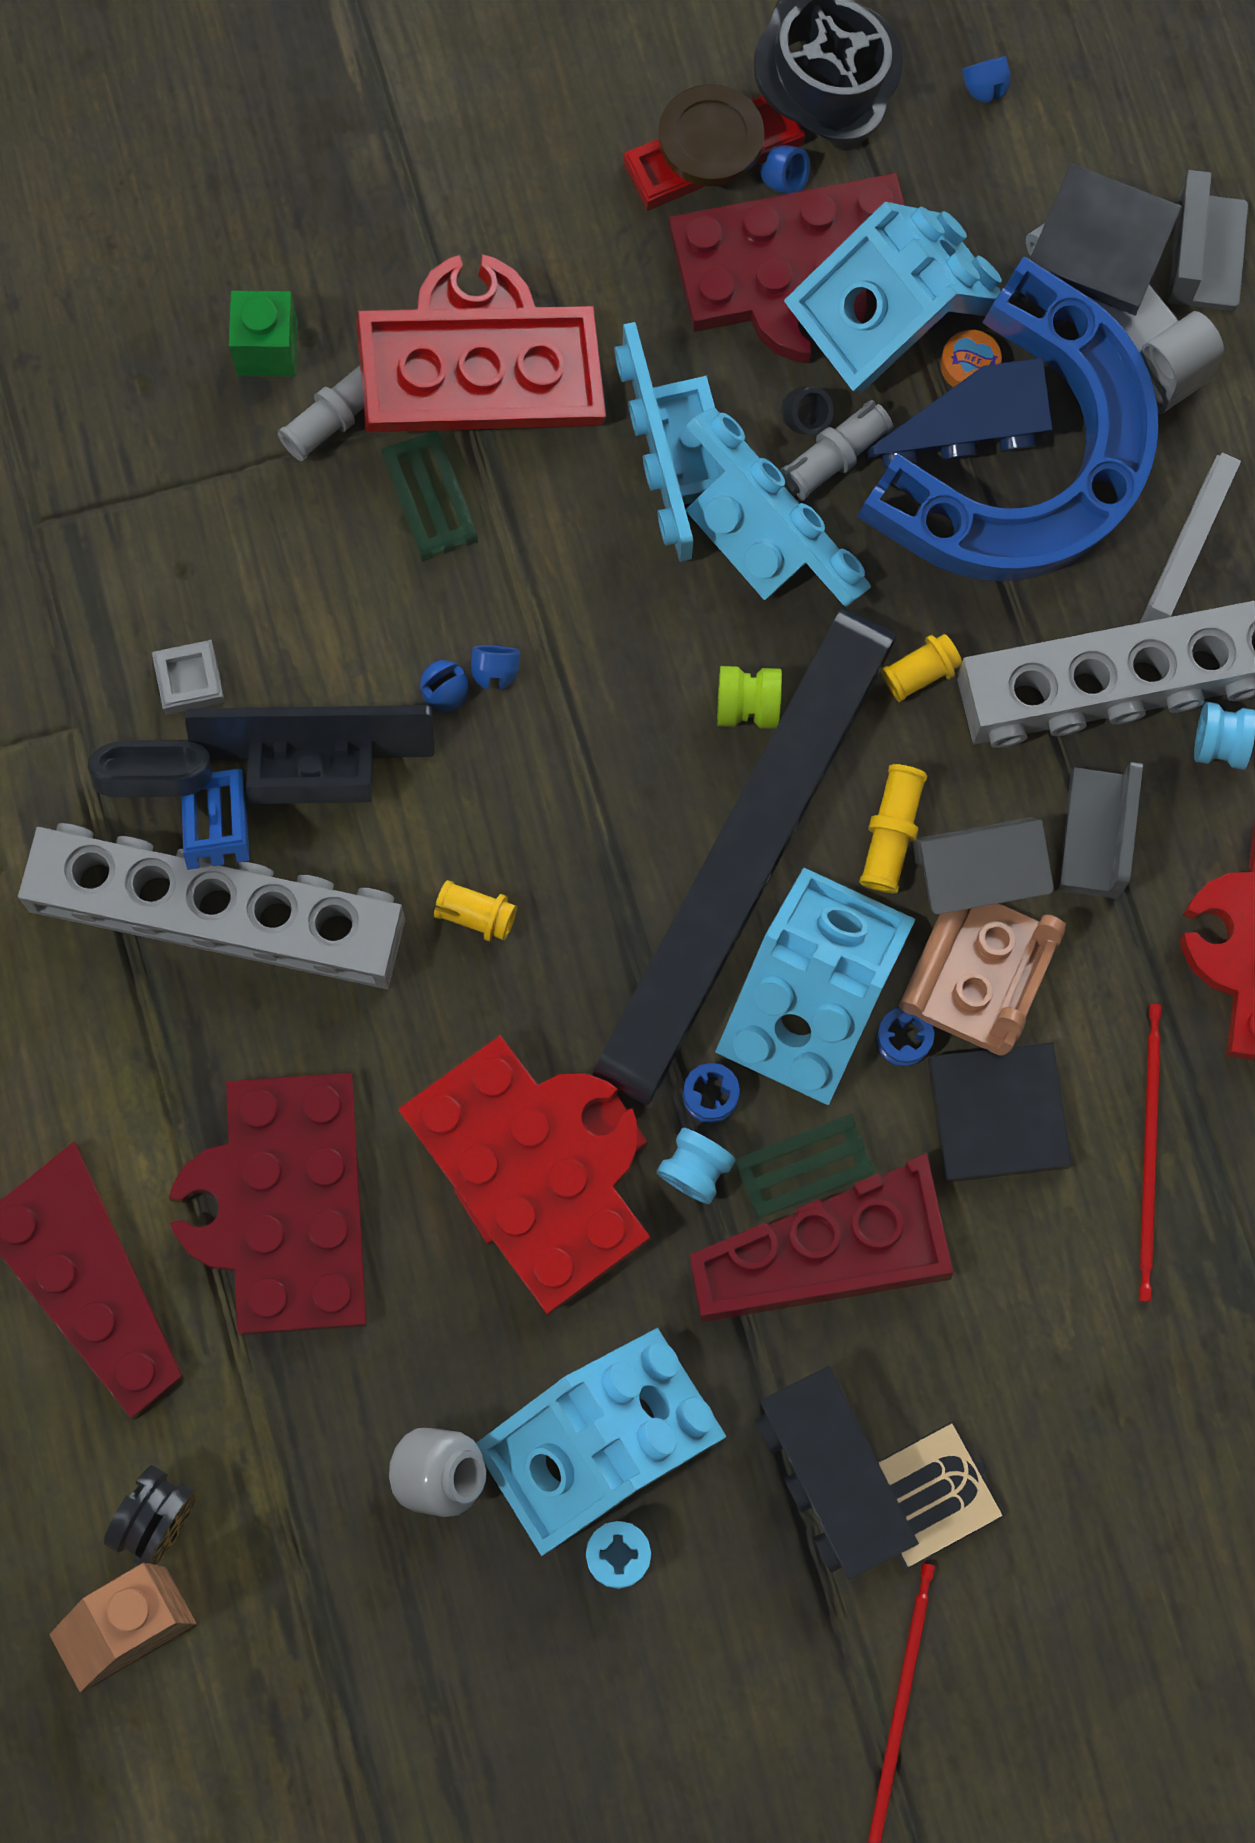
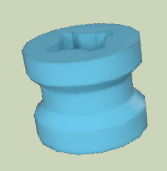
M1205 702L1196 732L1195 762L1209 764L1214 759L1228 761L1232 768L1245 770L1249 763L1255 740V710L1241 708L1236 713L1223 711L1217 703Z
M682 1128L676 1137L677 1150L672 1158L662 1161L656 1172L663 1180L684 1194L702 1203L711 1204L716 1195V1181L720 1174L730 1172L736 1159L712 1140L695 1131Z
M622 1521L606 1523L597 1529L588 1541L586 1551L588 1568L594 1578L606 1587L617 1589L632 1586L642 1579L649 1567L651 1558L649 1541L644 1533L633 1524Z

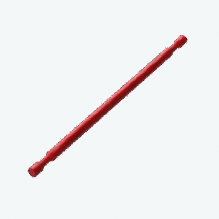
M1149 1004L1151 1027L1148 1036L1140 1248L1142 1280L1139 1288V1302H1151L1152 1298L1150 1273L1153 1269L1161 1004Z
M926 1563L922 1564L920 1574L921 1585L915 1600L868 1843H881L927 1611L929 1600L927 1594L935 1570L934 1565Z

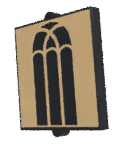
M953 1421L878 1461L919 1543L915 1547L897 1555L905 1570L1005 1516L982 1475L985 1472V1465L982 1462H975Z

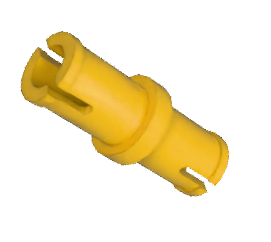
M892 764L889 765V775L878 815L871 816L868 829L873 833L864 872L859 881L862 886L885 893H898V883L908 844L916 840L918 827L914 824L923 785L927 780L926 773L920 769Z

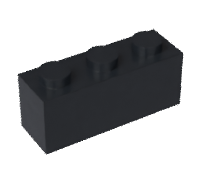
M830 1366L760 1400L766 1414L756 1418V1424L771 1454L784 1449L795 1473L785 1477L784 1480L800 1512L803 1513L813 1508L825 1531L813 1538L830 1573L843 1567L849 1580L919 1544Z

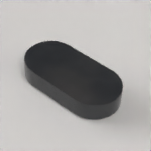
M184 740L112 742L100 747L88 760V770L93 788L98 793L109 797L186 796L203 789L210 782L213 775L207 749L199 743Z

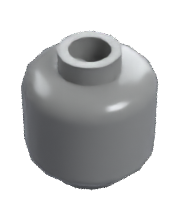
M417 1428L406 1434L395 1447L390 1460L389 1480L392 1493L402 1506L413 1512L451 1517L458 1516L467 1511L478 1498L486 1482V1468L478 1445L465 1434L437 1428Z

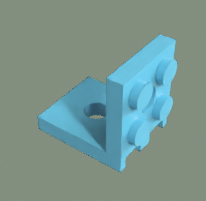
M884 202L784 302L852 391L863 392L948 311L986 316L1001 292L998 285L1002 282V279L986 259L981 256L976 258L962 242L967 238L966 232L949 213L945 211L942 213L929 211L924 207L914 208ZM869 289L876 297L877 309L874 316L868 322L862 323L855 316L854 301L861 291Z
M803 868L762 941L715 1052L829 1105L916 919ZM793 1014L802 1017L809 1024L811 1033L797 1035L790 1032L783 1025L781 1016Z
M656 1328L563 1377L476 1444L482 1452L486 1467L537 1550L543 1556L635 1492L710 1449L727 1436L713 1416L710 1407L703 1400L680 1364L676 1353L668 1345L659 1329ZM639 1398L644 1400L649 1405L653 1412L654 1418H651L649 1415L646 1414V1412L643 1410L640 1404ZM546 1455L557 1464L561 1474V1482L556 1480L549 1472L546 1465Z

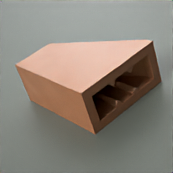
M142 1563L84 1597L49 1635L79 1692H84L197 1625L167 1568Z

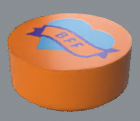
M964 330L958 332L947 341L944 347L940 364L942 375L950 386L955 387L982 366L1000 364L1002 360L1001 350L997 342L990 335L982 331Z

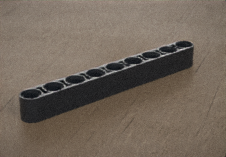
M844 607L839 611L606 1044L592 1076L608 1081L621 1093L649 1106L894 645L897 637L896 633Z

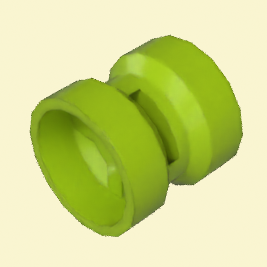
M720 666L717 726L736 727L742 721L748 722V717L754 718V723L759 728L776 729L780 718L781 669L762 668L756 673V677H751L750 673H744L738 666Z

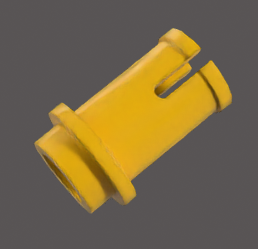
M946 634L935 638L933 635L927 636L925 638L926 645L880 670L887 687L898 702L905 700L910 694L943 676L949 680L955 677L954 670L961 666L962 660L955 645Z
M446 880L436 901V906L439 907L435 908L434 917L482 932L486 941L492 942L494 938L505 941L512 928L517 906L508 903V897L500 894L495 899Z

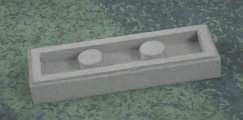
M1225 453L1216 456L1140 623L1171 617L1241 460Z

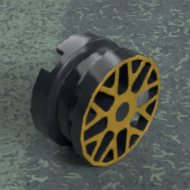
M150 1465L137 1479L136 1484L138 1487L130 1496L126 1495L104 1537V1545L112 1550L121 1553L126 1549L134 1554V1563L137 1565L142 1563L158 1565L183 1528L198 1495L197 1491L183 1483L176 1487L167 1482L168 1474L153 1465Z

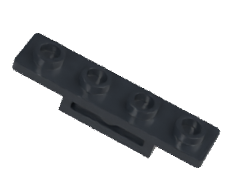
M427 705L194 708L186 711L185 724L188 741L204 746L209 753L210 760L248 759L246 781L248 804L372 802L374 758L431 757L435 751L432 708Z

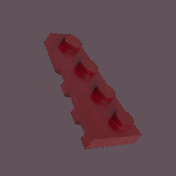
M73 1141L0 1200V1256L129 1417L135 1420L180 1383L184 1376L156 1314L137 1278L130 1257L124 1249L110 1219V1214L103 1198L94 1184L78 1144Z
M927 1153L906 1161L905 1166L882 1176L876 1174L857 1182L852 1189L822 1202L818 1199L796 1209V1213L771 1224L762 1223L690 1254V1266L701 1323L951 1280L953 1275Z

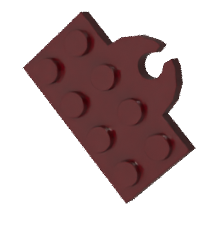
M893 173L670 216L668 228L693 332L751 321L759 339L776 355L800 363H810L811 342L801 335L799 328L802 324L784 300L884 202L905 206L897 174ZM869 289L861 291L854 301L855 316L862 323H864L866 318L867 298L875 297Z
M352 1073L226 1081L229 1143L206 1149L186 1163L174 1181L169 1194L170 1201L185 1203L194 1195L201 1193L212 1195L219 1204L218 1215L211 1224L204 1227L192 1226L182 1219L170 1222L173 1234L187 1253L195 1260L214 1270L235 1272L237 1333L240 1336L367 1327Z

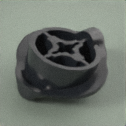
M779 0L773 10L767 28L758 41L754 54V76L758 89L766 102L782 116L825 138L835 148L842 151H849L858 147L877 128L885 113L886 105L898 86L903 67L901 45L892 27L881 15L854 0ZM800 41L802 45L801 50L791 53L789 46ZM866 73L868 81L858 85L855 80L856 76Z

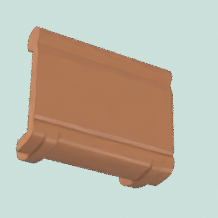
M999 903L940 914L900 1000V1009L909 1015L917 1016L926 1023L981 1048L988 1049L992 1053L997 1055L1007 1054L1021 1036L1026 1023L1025 1018L1054 951L1059 947L1065 934L1066 923L1052 915H1043L1040 921H1037Z

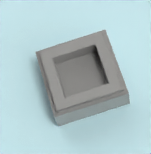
M212 640L152 652L162 707L166 715L225 703Z

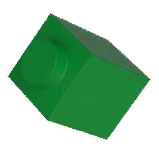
M231 291L229 349L237 376H296L298 320L291 291Z

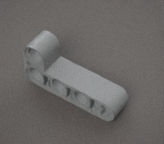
M1045 223L1026 236V246L1030 257ZM1150 285L1136 316L1092 299L1122 326L1139 350L1151 377L1159 414L1164 413L1212 380L1223 358L1224 345L1218 330L1205 315L1193 311L1178 321Z

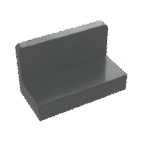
M1188 170L1177 197V205L1182 207L1174 226L1167 303L1234 311L1240 302L1248 203L1241 199L1209 196L1211 173Z
M1130 762L1123 774L1074 767L1070 775L1057 891L1118 899L1130 882L1143 771L1142 763Z
M1032 817L918 837L911 842L914 862L923 866L930 910L935 914H944L1050 894L1054 889L1042 819Z

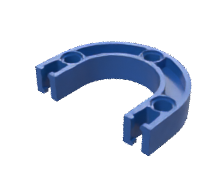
M1024 256L982 323L1036 358H1043V362L1054 369L1075 394L1083 413L1086 428L1085 454L1075 481L1061 494L1041 504L1024 508H997L965 497L897 453L857 516L865 523L936 567L973 579L1016 581L1034 578L1066 567L1085 556L1119 524L1135 504L1148 479L1157 448L1158 408L1155 391L1145 362L1130 336L1104 308ZM1016 289L1045 311L1042 318H1037L1007 302ZM1066 320L1073 324L1078 332V339L1066 340L1061 338L1055 332L1053 321ZM1104 481L1109 483L1116 492L1117 502L1106 504L1099 501L1092 491V482ZM891 483L920 504V508L915 516H910L880 500ZM932 514H940L947 517L954 527V535L949 538H940L933 535L927 527L926 517Z

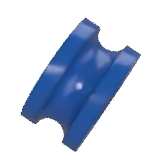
M900 1008L893 1009L885 1015L876 1034L877 1048L882 1057L894 1066L901 1067L916 1065L923 1060L934 1040L933 1025L924 1022L917 1016L903 1012ZM911 1023L920 1031L914 1040L920 1041L921 1046L915 1050L911 1046L906 1045L899 1051L890 1043L895 1033L888 1032V1029L894 1024L904 1029Z
M707 1063L699 1065L690 1072L685 1080L683 1091L685 1108L693 1118L700 1122L713 1124L724 1121L732 1115L737 1107L740 1093L738 1080L730 1069L721 1064ZM708 1078L720 1080L722 1082L721 1092L729 1096L727 1102L722 1106L719 1101H716L714 1109L701 1106L702 1095L693 1090L700 1081L704 1086H707Z

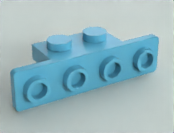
M636 323L623 324V345L614 347L615 359L621 381L631 380L636 399L630 400L628 404L635 435L646 434L651 454L643 455V464L649 488L651 491L660 489L665 509L657 511L662 539L665 546L675 544L680 562L692 559L693 536L684 505L693 503L725 472L722 466L687 427V424L695 416L712 407L715 408L707 376L653 388Z
M712 407L695 416L687 424L688 429L722 466L725 472L685 510L764 600L773 595L806 563L846 607L871 588L870 583L864 577L865 571L859 560L849 551L839 549L824 532L825 525L820 516L808 505L799 504L784 487L785 479L779 469L767 459L759 458L744 441V431L731 416L719 413L717 409Z

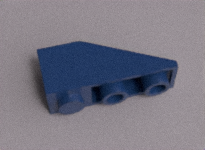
M1043 358L982 366L866 450V460L882 458L883 467L888 468L897 453L913 464L919 463L918 453L941 450L942 460H950L978 455V444L1000 441L1001 452L1036 447L1035 436H1041L1052 430Z

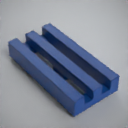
M242 769L213 772L210 782L203 788L207 789L209 839L199 840L197 792L182 796L183 854L187 870L200 868L199 858L210 857L212 866L224 865V854L235 853L237 863L250 861L246 786ZM230 785L232 836L223 837L221 787Z

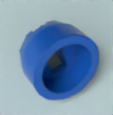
M1006 56L983 61L961 69L964 83L970 96L982 103H990L993 98L1001 99L1007 93L1011 84Z
M789 145L775 146L769 149L765 154L766 163H761L759 168L764 184L770 189L784 194L802 191L810 173V159L807 152L803 148Z
M478 645L472 647L471 672L479 686L488 690L490 678H498L499 690H504L515 681L519 670L520 650L498 645Z
M439 660L431 663L423 671L420 678L422 698L427 706L438 712H451L458 709L464 704L469 694L468 678L465 671L452 661ZM449 673L456 675L439 686L434 692L429 688V686Z

